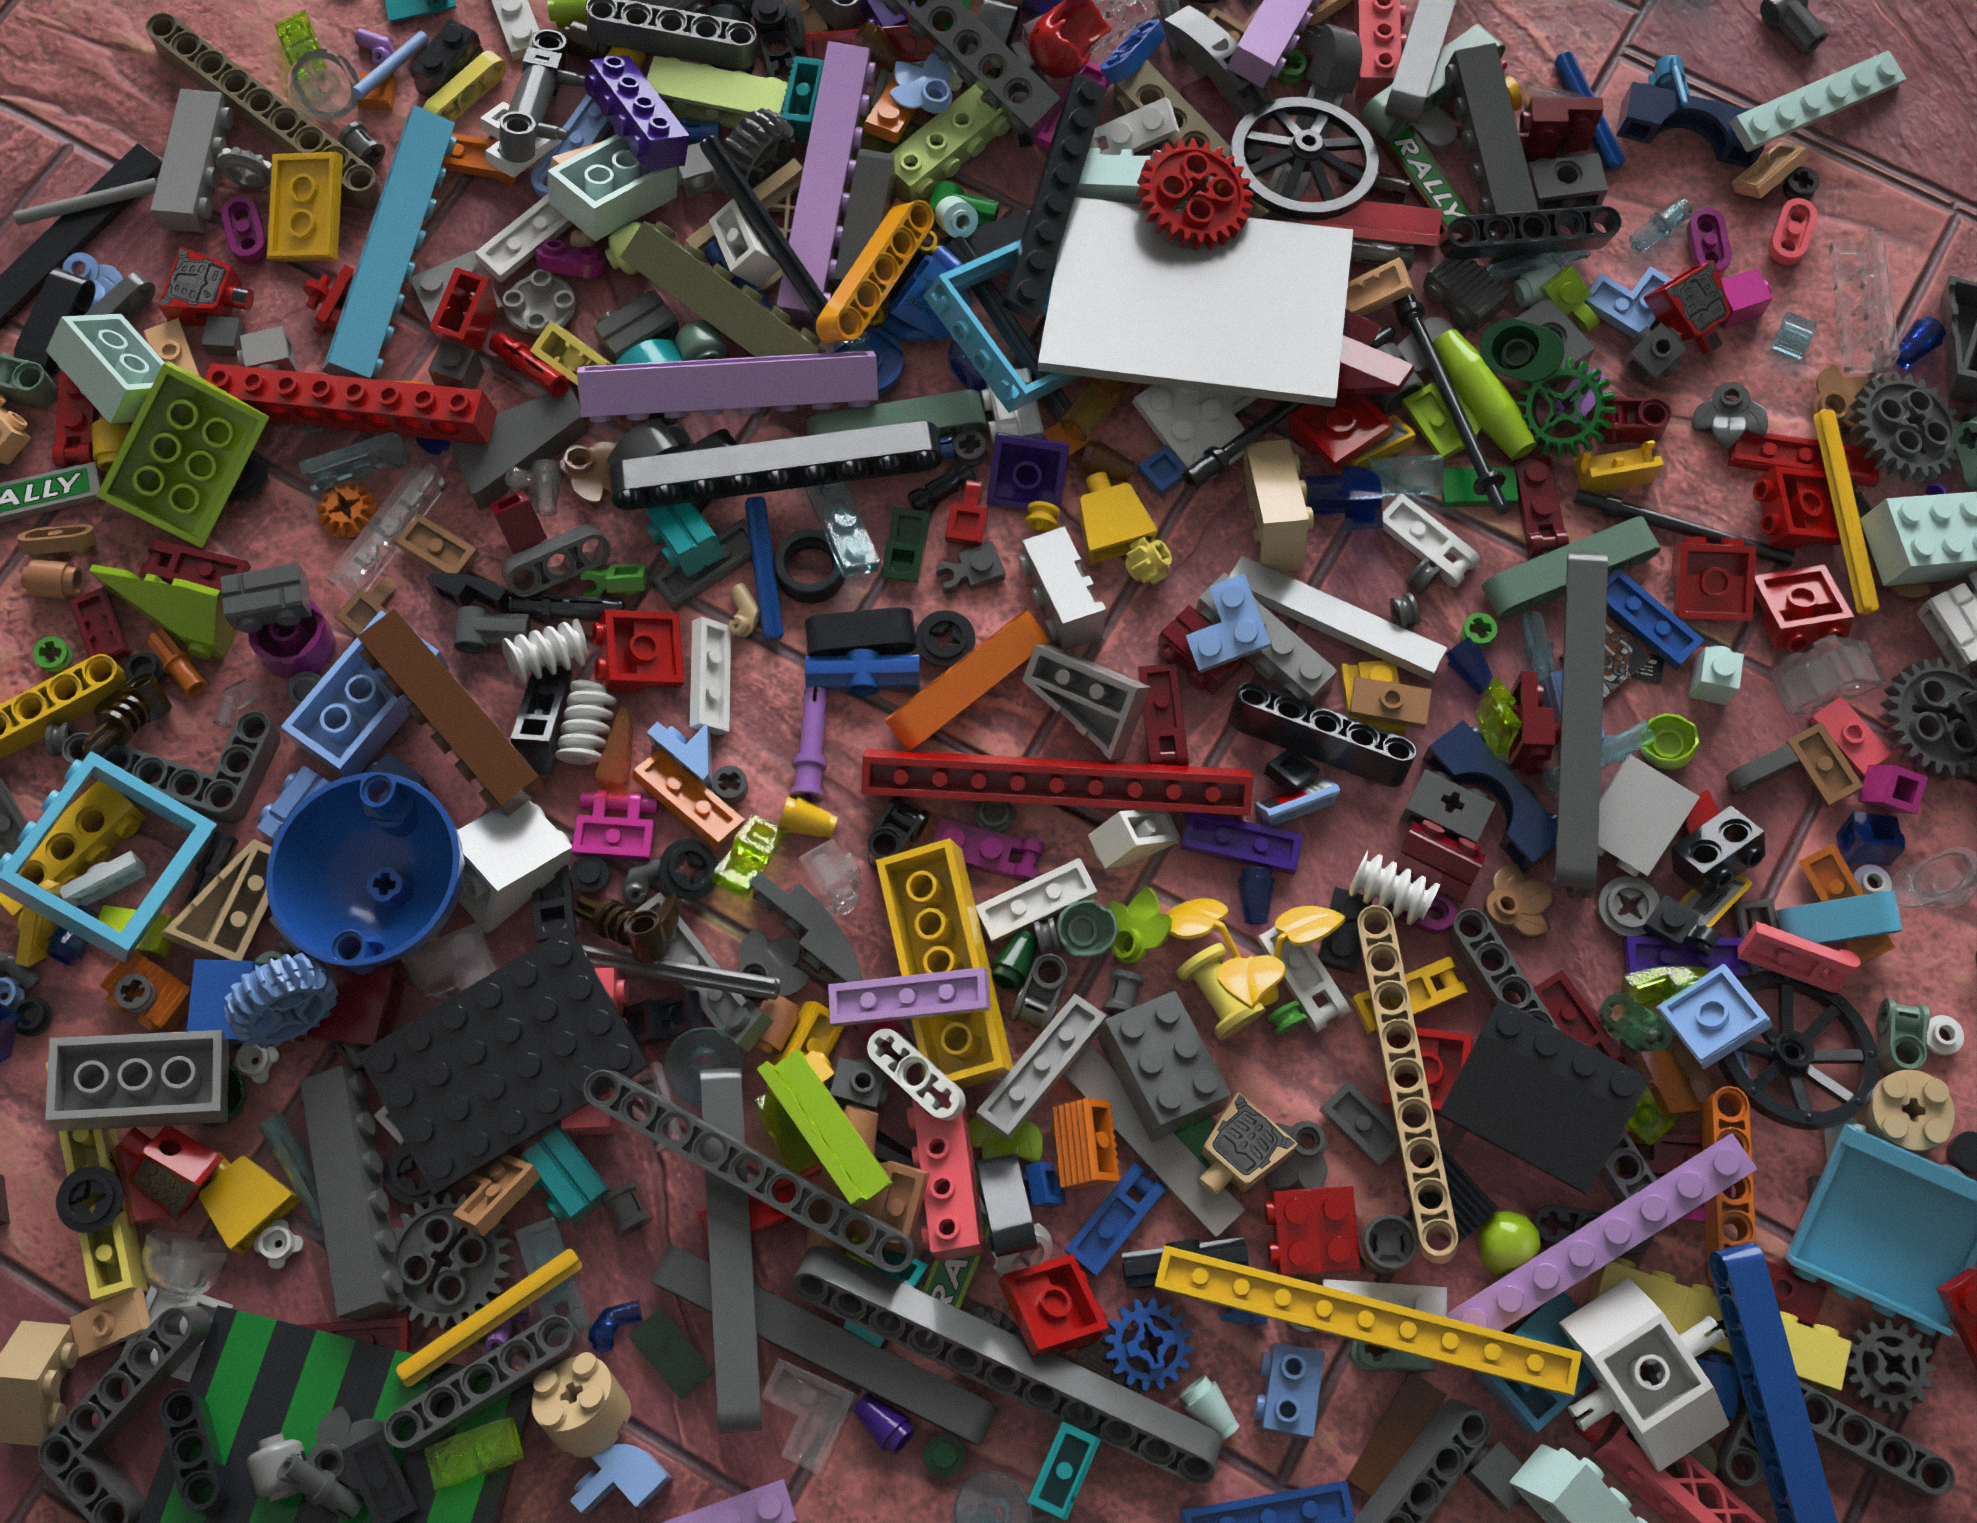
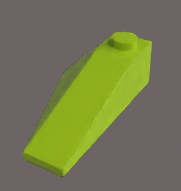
M92 564L89 571L103 587L158 627L167 630L172 637L188 648V652L202 659H210L211 656L225 660L238 630H234L226 620L223 608V595L220 590L174 578L170 585L153 574H146L144 580H141V578L128 570Z

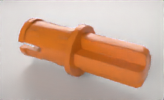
M160 629L157 632H152L149 635L148 644L163 663V671L173 676L186 696L194 697L200 694L207 687V682L190 662V654L180 649L167 630Z

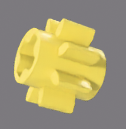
M1142 537L1130 544L1132 551L1127 553L1128 557L1125 560V564L1129 574L1136 581L1146 583L1150 580L1154 585L1167 577L1165 570L1170 568L1172 556L1165 543L1154 538L1147 541L1145 537Z

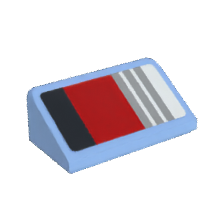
M1321 778L1293 796L1285 791L1256 802L1255 807L1263 826L1274 827L1335 804L1340 788L1334 782Z

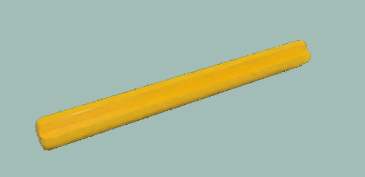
M1823 409L1814 414L1813 420L1854 604L1859 615H1871L1879 611L1880 605L1838 420L1834 410Z

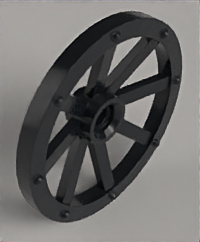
M1306 97L1274 99L1252 109L1237 125L1229 156H1235L1231 164L1234 168L1238 166L1244 167L1240 178H1249L1251 180L1246 190L1254 193L1251 198L1269 211L1298 220H1326L1352 211L1371 192L1379 167V157L1375 142L1360 121L1338 106ZM1289 115H1305L1316 117L1310 130H1301ZM1274 118L1290 137L1253 130L1263 122ZM1329 122L1340 128L1349 137L1322 139L1320 134L1326 123ZM1244 143L1285 150L1248 166L1244 156ZM1359 150L1363 159L1364 173L1328 151ZM1287 162L1292 167L1280 195L1269 190L1256 178ZM1321 163L1356 183L1357 186L1347 194L1335 199ZM1302 172H1311L1323 202H1301L1291 199Z
M1774 971L1758 972L1739 981L1749 994L1765 989H1778L1779 1035L1771 1027L1760 1034L1767 1044L1750 1040L1735 1050L1768 1060L1769 1066L1754 1081L1744 1072L1734 1051L1717 1061L1728 1084L1742 1090L1748 1098L1750 1107L1774 1122L1802 1130H1822L1838 1126L1851 1119L1870 1100L1879 1075V1061L1875 1042L1868 1026L1857 1010L1839 993L1826 991ZM1793 991L1808 996L1827 1008L1802 1033L1794 1031ZM1837 1018L1845 1027L1855 1046V1049L1814 1050L1811 1041ZM1810 1064H1859V1076L1854 1092H1850ZM1778 1074L1785 1076L1795 1108L1780 1103L1762 1091ZM1801 1076L1841 1102L1842 1105L1830 1110L1812 1111Z

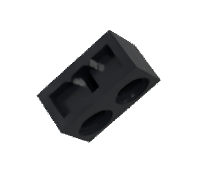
M1729 806L1671 846L1673 872L1706 898L1716 890L1724 889L1736 876L1748 868L1757 866L1766 856L1765 832L1733 806Z

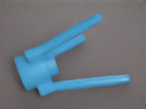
M1677 55L1661 57L1655 63V73L1648 76L1649 84L1654 87L1677 91L1681 105L1687 107V94H1691L1687 85V77L1684 74L1683 60Z

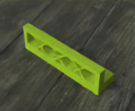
M796 1049L775 1066L766 1061L757 1068L851 1205L861 1209L894 1184L799 1049Z

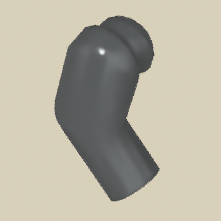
M659 858L634 866L629 870L622 887V897L625 901L635 905L645 899L652 880L661 877L657 875L660 868Z
M0 950V977L7 971L27 991L42 980L43 977L32 966L25 967L15 964L17 954Z

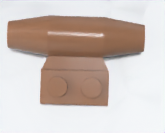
M846 1106L844 1110L845 1115L873 1155H875L878 1113L854 1106ZM894 1161L880 1163L894 1184L861 1209L905 1233L913 1240L930 1172ZM822 1165L818 1185L848 1201L824 1165ZM818 1199L812 1206V1215L818 1222L827 1223L832 1218L833 1207L827 1200ZM859 1219L853 1220L848 1228L850 1239L852 1240L856 1231L867 1241L870 1235L868 1224ZM808 1227L806 1252L813 1246H825L843 1255L846 1254V1248ZM892 1240L885 1246V1249L907 1254L905 1245L900 1241Z

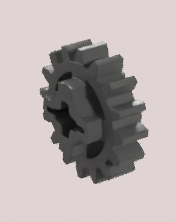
M1891 1319L1879 1321L1878 1326L1874 1321L1863 1324L1864 1332L1858 1329L1849 1334L1855 1344H1851L1846 1369H1849L1850 1375L1844 1378L1843 1383H1854L1857 1389L1852 1396L1855 1400L1868 1397L1867 1408L1870 1410L1878 1409L1882 1404L1885 1414L1895 1413L1897 1407L1902 1412L1913 1409L1912 1401L1915 1403L1926 1401L1927 1398L1921 1389L1934 1388L1935 1384L1926 1377L1927 1373L1937 1371V1366L1926 1364L1925 1358L1930 1356L1933 1351L1931 1348L1921 1350L1918 1346L1923 1337L1920 1333L1909 1337L1907 1335V1324H1899L1893 1329ZM1876 1339H1888L1897 1344L1887 1347L1882 1341L1877 1342ZM1885 1359H1888L1891 1363L1888 1367L1890 1374H1887L1884 1370L1887 1366ZM1888 1386L1892 1391H1898L1900 1394L1890 1395L1879 1391V1389Z

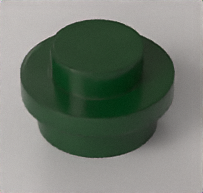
M939 1434L929 1440L924 1449V1462L932 1474L948 1478L956 1475L964 1466L966 1452L962 1442L957 1437L951 1434Z

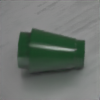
M1025 930L1017 931L1016 935L991 964L993 982L1010 991H1017L1020 985H1025L1038 944V938Z

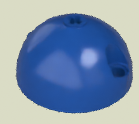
M379 772L360 773L342 777L324 785L304 799L283 823L273 842L266 873L267 898L273 917L285 936L309 956L330 964L343 966L358 975L370 973L377 966L390 964L415 953L440 933L448 922L458 903L463 884L464 855L462 842L455 824L443 805L430 791L416 782L399 775ZM390 790L388 797L378 803L380 795ZM360 951V953L355 958L350 960L351 955Z

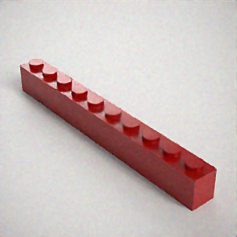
M866 749L862 758L861 794L1251 816L1253 775L1250 769Z

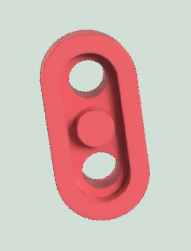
M1795 198L1787 201L1778 215L1768 246L1769 254L1776 262L1783 265H1793L1799 262L1805 254L1818 218L1817 209L1811 202L1802 198ZM1791 219H1796L1799 223L1793 222Z

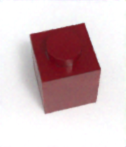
M524 490L489 505L513 554L535 546L547 539Z

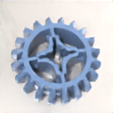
M299 953L293 958L288 954H284L279 960L274 961L270 958L269 962L263 966L255 965V970L250 974H242V981L230 986L231 993L224 997L226 1005L223 1009L226 1013L225 1018L239 1041H245L248 1046H255L257 1044L260 1048H265L271 1043L278 1047L283 1041L289 1040L293 1042L295 1037L301 1034L307 1035V1031L312 1027H319L320 1020L331 1015L330 1009L337 1004L336 996L339 993L334 977L323 961H318L317 958L312 956L306 957L303 953Z

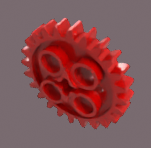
M1195 138L1191 139L1188 147H1185L1181 139H1177L1173 148L1168 143H1165L1161 152L1154 150L1150 159L1145 161L1137 180V184L1140 186L1136 192V197L1142 198L1138 208L1143 211L1149 210L1145 222L1156 221L1158 223L1154 231L1156 234L1163 230L1168 232L1167 242L1177 237L1180 238V248H1184L1187 241H1192L1195 251H1198L1202 242H1205L1208 249L1212 250L1217 241L1224 246L1229 237L1235 238L1240 229H1243L1249 218L1248 215L1253 208V205L1249 202L1254 193L1246 190L1251 180L1249 178H1240L1244 170L1243 166L1234 168L1231 165L1235 156L1232 155L1226 159L1221 157L1223 147L1220 146L1213 152L1210 151L1209 141H1206L1203 147L1200 148L1197 147ZM1210 176L1215 177L1206 184L1202 192L1198 191L1205 180H1207ZM1187 197H1192L1185 208L1179 213L1175 212L1184 204Z

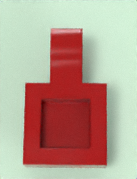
M967 480L963 504L951 503L945 542L975 547L982 545L988 517V508L979 507L982 482Z

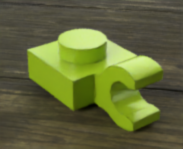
M1566 265L1540 287L1544 296H1548L1566 316L1569 313L1571 314L1579 328L1585 327L1587 331H1590L1600 323L1597 315L1584 302L1592 293L1573 266Z

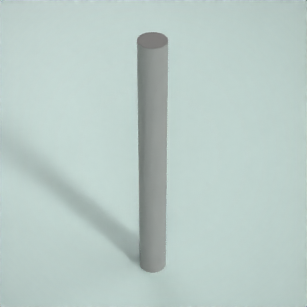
M155 178L15 211L13 212L16 224L20 226L155 193L157 181Z

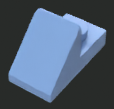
M657 721L647 731L651 745L657 750L661 748L710 790L712 788V747L708 725L705 724L687 743L686 738L672 726L666 729Z

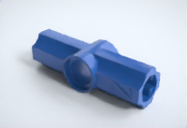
M855 649L849 651L846 656H806V688L814 687V691H817V687L825 688L828 691L846 690L848 694L863 697L876 695L880 690L920 689V655H880L878 652L870 649Z

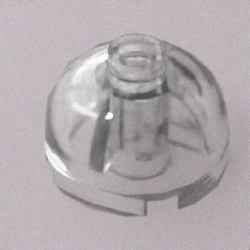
M323 48L309 50L293 63L286 77V91L291 104L303 116L311 121L328 123L342 119L356 107L358 102H356L357 99L353 96L351 89L360 81L355 69L346 58L341 55L336 57Z
M153 1230L150 1235L147 1234L142 1251L141 1267L143 1276L152 1287L162 1291L161 1297L172 1302H186L187 1296H199L213 1289L220 1281L226 1268L230 1248L225 1243L205 1236L204 1242L191 1239L192 1233Z

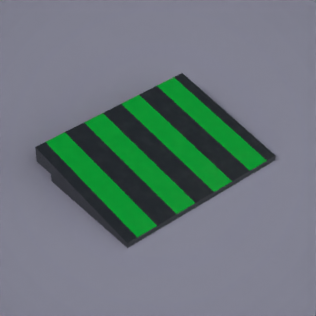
M218 1305L211 1323L210 1332L204 1341L187 1389L205 1400L210 1409L230 1487L228 1505L222 1512L214 1516L200 1515L187 1508L180 1499L166 1444L137 1523H374L364 1499L357 1515L354 1518L351 1517L350 1521L346 1522L321 1504L312 1505L307 1502L305 1494L302 1492L270 1503L268 1497L257 1496L247 1467L249 1456L259 1450L257 1442L283 1433L285 1441L290 1439L301 1441L308 1458L311 1450L317 1445V1427L320 1421L335 1408L344 1407L351 1423L363 1419H376L386 1422L387 1418L394 1411L459 1372L465 1366L446 1362L412 1387H407L398 1377L396 1367L414 1355L413 1353ZM491 1373L481 1374L474 1382L476 1394L486 1393L491 1388L493 1383ZM528 1382L419 1451L405 1452L389 1443L418 1507L417 1510L393 1523H500L532 1408V1398L535 1391L533 1383ZM447 1396L439 1401L436 1409L439 1418H445L453 1412L455 1408L454 1398ZM192 1401L180 1406L177 1414L178 1421H183L190 1416L193 1410ZM408 1420L401 1425L399 1438L402 1442L409 1441L414 1437L417 1431L415 1420ZM197 1442L188 1449V1463L194 1462L202 1455V1442ZM326 1454L322 1458L321 1464L325 1470L332 1471L337 1467L338 1460L335 1455ZM341 1481L338 1482L354 1493L361 1495L359 1489H353ZM212 1483L205 1484L198 1491L197 1501L199 1504L206 1503L212 1497L214 1492Z

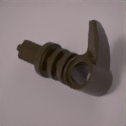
M152 672L143 673L130 679L121 689L94 707V714L97 717V728L83 741L82 750L85 754H89L92 751L101 757L114 744L119 746L126 745L133 738L134 733L145 723L157 720L171 710L172 704Z
M675 893L667 895L657 913L652 910L635 912L615 899H607L600 902L585 896L578 898L577 906L574 908V912L578 917L591 922L592 929L596 935L602 938H609L623 946H631L635 959L643 964L657 962L667 955L669 951L668 943L675 933L679 919V908Z

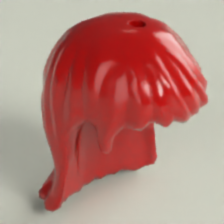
M1063 0L1042 16L1035 24L1028 41L1029 55L1044 74L1054 79H1065L1075 75L1076 72L1079 73L1086 66L1091 56V52L1088 54L1087 52L1101 37L1111 33V28L1100 14L1093 0Z

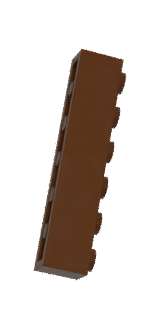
M395 608L357 636L364 648L359 652L364 661L373 671L379 667L387 675L383 680L384 684L397 699L402 695L405 696L411 703L406 709L420 726L428 723L435 733L430 737L444 754L452 751L459 761L454 764L455 767L469 783L475 779L481 785L483 790L479 792V795L492 811L499 807L509 817L545 788L535 770Z

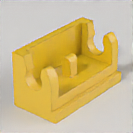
M1646 441L1641 448L1591 456L1589 451L1580 453L1578 458L1573 461L1580 488L1596 493L1653 483L1664 465L1661 456L1652 457L1655 441Z

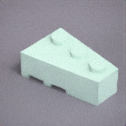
M1089 148L1075 197L1140 205L1142 198L1136 197V192L1140 186L1137 184V180L1145 161L1149 160L1151 156H1133L1134 153L1131 149H1122L1120 155H1103L1101 148Z

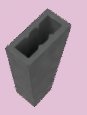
M865 149L858 150L834 274L835 291L895 201L894 154Z
M571 385L568 391L561 397H554L548 393L497 413L488 445L450 441L479 510L487 508L589 432L585 420L587 417H581L579 397H575Z

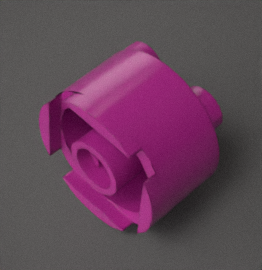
M311 599L312 615L301 618L298 624L283 626L278 623L262 625V629L257 632L248 633L250 647L266 668L279 677L291 679L296 673L302 671H319L329 660L336 645V639L330 624Z

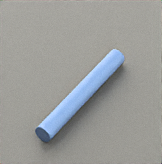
M422 31L415 34L351 89L353 96L358 100H362L429 43L428 36Z

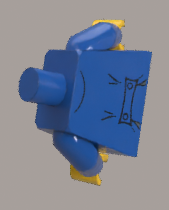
M929 231L927 234L934 240L933 244L930 247L919 246L920 252L925 255L923 260L885 310L880 306L878 309L879 318L876 321L871 320L869 322V325L874 327L882 326L883 330L904 342L929 343L935 338L944 341L950 334L923 296L939 275L963 265V263L945 246H940L939 240L933 231ZM970 287L958 292L968 307L973 302V299L968 295Z

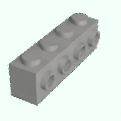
M180 89L150 209L161 229L204 233L206 220H209L212 216L213 206L211 199L214 189L218 188L220 182L216 160L222 149L227 148V132L234 124L233 109L228 106L222 92Z
M1224 572L1212 585L1231 578ZM1208 588L1199 597L1196 610L1210 623L1215 625L1220 623L1221 619ZM1254 598L1272 647L1245 656V659L1255 667L1261 676L1269 679L1284 694L1315 704L1332 687L1338 670Z

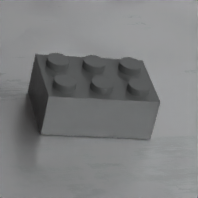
M1176 991L1162 995L1104 1020L1097 1038L1151 1142L1223 1111L1232 1094Z

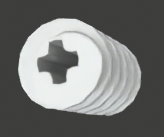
M574 619L571 626L566 622L558 624L557 631L551 626L545 627L543 636L537 630L529 633L528 640L522 634L516 635L514 645L509 639L505 638L502 640V650L508 669L513 675L517 674L524 684L527 683V671L530 670L537 679H541L542 667L544 666L547 667L552 675L556 674V663L561 662L566 671L571 670L572 658H575L581 667L585 666L587 643L579 620Z
M589 680L572 681L570 689L573 693H570L567 697L569 707L564 711L566 721L563 722L560 728L563 736H560L557 742L558 748L561 750L555 753V757L563 762L576 765L603 762L604 755L595 751V748H605L608 742L598 737V734H608L611 728L602 723L601 720H611L614 716L613 712L605 709L604 706H613L617 700L615 697L607 694L606 687Z
M1367 850L1350 884L1349 895L1353 897L1363 889L1364 903L1368 904L1377 896L1379 897L1378 905L1386 908L1390 903L1393 904L1392 916L1394 918H1397L1403 911H1407L1406 923L1408 925L1413 924L1418 918L1423 920L1440 884L1434 883L1428 890H1425L1426 877L1420 876L1411 883L1410 869H1405L1397 876L1396 862L1392 861L1383 869V856L1378 854L1369 862L1367 861Z

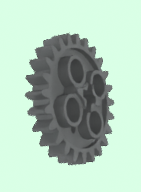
M1894 372L1890 377L1884 373L1877 379L1872 378L1854 396L1855 400L1849 406L1854 412L1848 417V420L1856 424L1850 430V433L1860 435L1861 438L1855 443L1856 447L1867 448L1868 451L1865 453L1864 458L1874 457L1877 460L1875 469H1879L1884 465L1887 467L1888 477L1891 478L1898 472L1901 481L1904 483L1910 477H1912L1915 484H1919L1924 479L1930 483L1936 477H1942L1960 460L1952 437L1954 430L1963 422L1953 420L1952 416L1958 412L1957 409H1947L1945 405L1949 398L1943 397L1939 399L1936 396L1938 392L1937 387L1932 388L1930 391L1926 389L1925 379L1915 384L1912 374H1908L1905 378L1901 379L1898 372Z
M1939 657L1931 662L1926 658L1916 664L1912 663L1902 669V672L1891 678L1893 684L1884 689V692L1889 697L1880 702L1882 707L1889 710V712L1880 716V720L1890 723L1891 726L1883 734L1894 736L1896 739L1890 746L1891 750L1902 748L1904 752L1900 758L1901 762L1911 758L1914 760V772L1926 767L1928 778L1939 774L1942 781L1952 777L1958 780L1977 772V743L1958 701V698L1977 690V678L1973 680L1969 678L1970 667L1968 666L1957 671L1955 660L1945 665Z
M446 1193L443 1203L439 1197L431 1195L429 1196V1208L422 1203L416 1202L414 1203L416 1213L414 1217L405 1213L400 1215L405 1224L403 1229L397 1227L390 1228L393 1235L397 1237L394 1256L397 1271L400 1273L403 1281V1290L401 1292L403 1306L396 1308V1310L400 1312L411 1310L409 1320L412 1322H419L424 1317V1327L434 1328L439 1320L441 1329L450 1330L453 1319L456 1324H459L468 1317V1314L472 1315L481 1309V1306L491 1302L494 1293L500 1295L506 1290L500 1285L501 1279H513L514 1276L504 1270L505 1264L516 1261L515 1257L505 1254V1249L515 1244L514 1240L501 1237L509 1228L507 1224L499 1223L496 1227L489 1230L484 1237L468 1229L467 1235L463 1237V1229L465 1227L461 1226L452 1214L470 1197L466 1194H462L459 1201H457L455 1194ZM446 1222L449 1233L444 1241L438 1243L436 1240L437 1228ZM480 1242L483 1247L482 1255L478 1261L472 1263L469 1258V1251L475 1243ZM447 1254L449 1255V1258L453 1261V1264L450 1268L447 1267L448 1264L443 1261L444 1257ZM424 1259L427 1264V1271L423 1278L417 1280L414 1275V1269L416 1264ZM458 1279L461 1283V1291L457 1298L451 1300L448 1295V1288L453 1280ZM434 1285L433 1293L429 1294L428 1290L430 1286Z

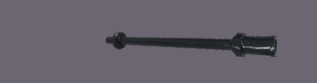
M1411 293L1394 301L1398 311L1396 314L1398 322L1402 326L1410 328L1476 471L1478 479L1475 480L1473 485L1474 492L1477 495L1486 494L1493 511L1497 515H1505L1508 512V504L1500 488L1504 485L1506 477L1502 471L1491 470L1422 321L1426 314L1424 305L1417 301L1414 293Z
M1392 326L1382 328L1371 347L1377 349L1394 338L1395 329ZM1283 401L1223 447L1210 446L1203 452L1202 458L1182 471L1181 476L1184 483L1190 489L1197 490L1216 474H1224L1229 469V460L1305 403Z

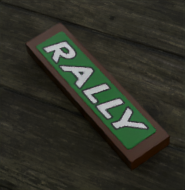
M1412 125L1391 141H1386L1380 135L1378 136V144L1404 180H1410L1409 188L1421 206L1443 210L1440 227L1441 234L1456 217L1475 215ZM1452 233L1453 238L1457 242L1462 243L1466 241L1461 234Z

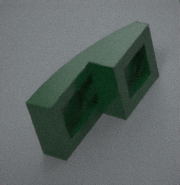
M893 507L889 539L886 542L882 578L919 582L931 517L930 512Z

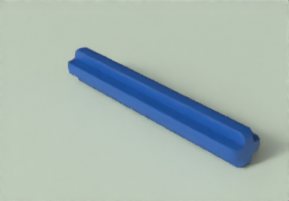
M1570 51L1560 53L1556 57L1554 65L1570 97H1594L1574 54ZM1602 113L1592 141L1605 168L1611 172L1623 167L1625 157Z
M761 496L750 497L746 499L745 510L758 606L760 608L762 636L765 641H776L782 639L784 631L766 500Z

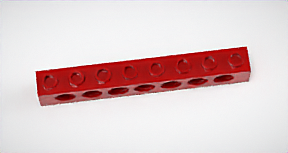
M210 363L205 378L211 384L269 416L268 422L310 425L323 428L488 445L497 416L496 409L483 390L214 363Z

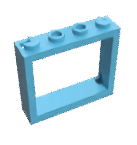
M1021 239L939 275L923 296L1008 413L1083 377L1051 373L1026 385L958 293L1009 269L1012 271ZM1054 268L1041 308L1045 317L1047 315Z
M90 751L83 762L77 759L70 766L64 777L68 782L60 792L53 790L46 798L41 807L44 814L38 822L30 821L22 830L17 840L21 844L12 855L7 852L1 858L0 892L126 963L213 838L217 824ZM91 776L191 833L121 933L18 875Z

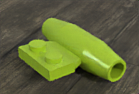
M1456 329L1448 330L1440 335L1433 342V345L1476 437L1482 430L1512 461L1528 455L1537 446V442L1534 440L1532 431L1527 428V421L1522 418L1523 412L1516 404L1517 401L1497 373L1486 365L1480 353ZM1434 382L1402 400L1403 409L1441 462L1465 449Z

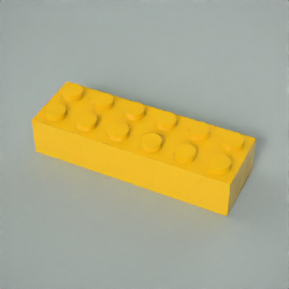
M951 838L876 860L901 976L985 967L989 974L991 1010L911 1019L918 1050L950 1080L959 1085L961 1089L1005 1077L1013 1068V1063L962 849ZM921 1064V1065H922L923 1074H924V1079H925L926 1070H925V1067L923 1066V1064Z

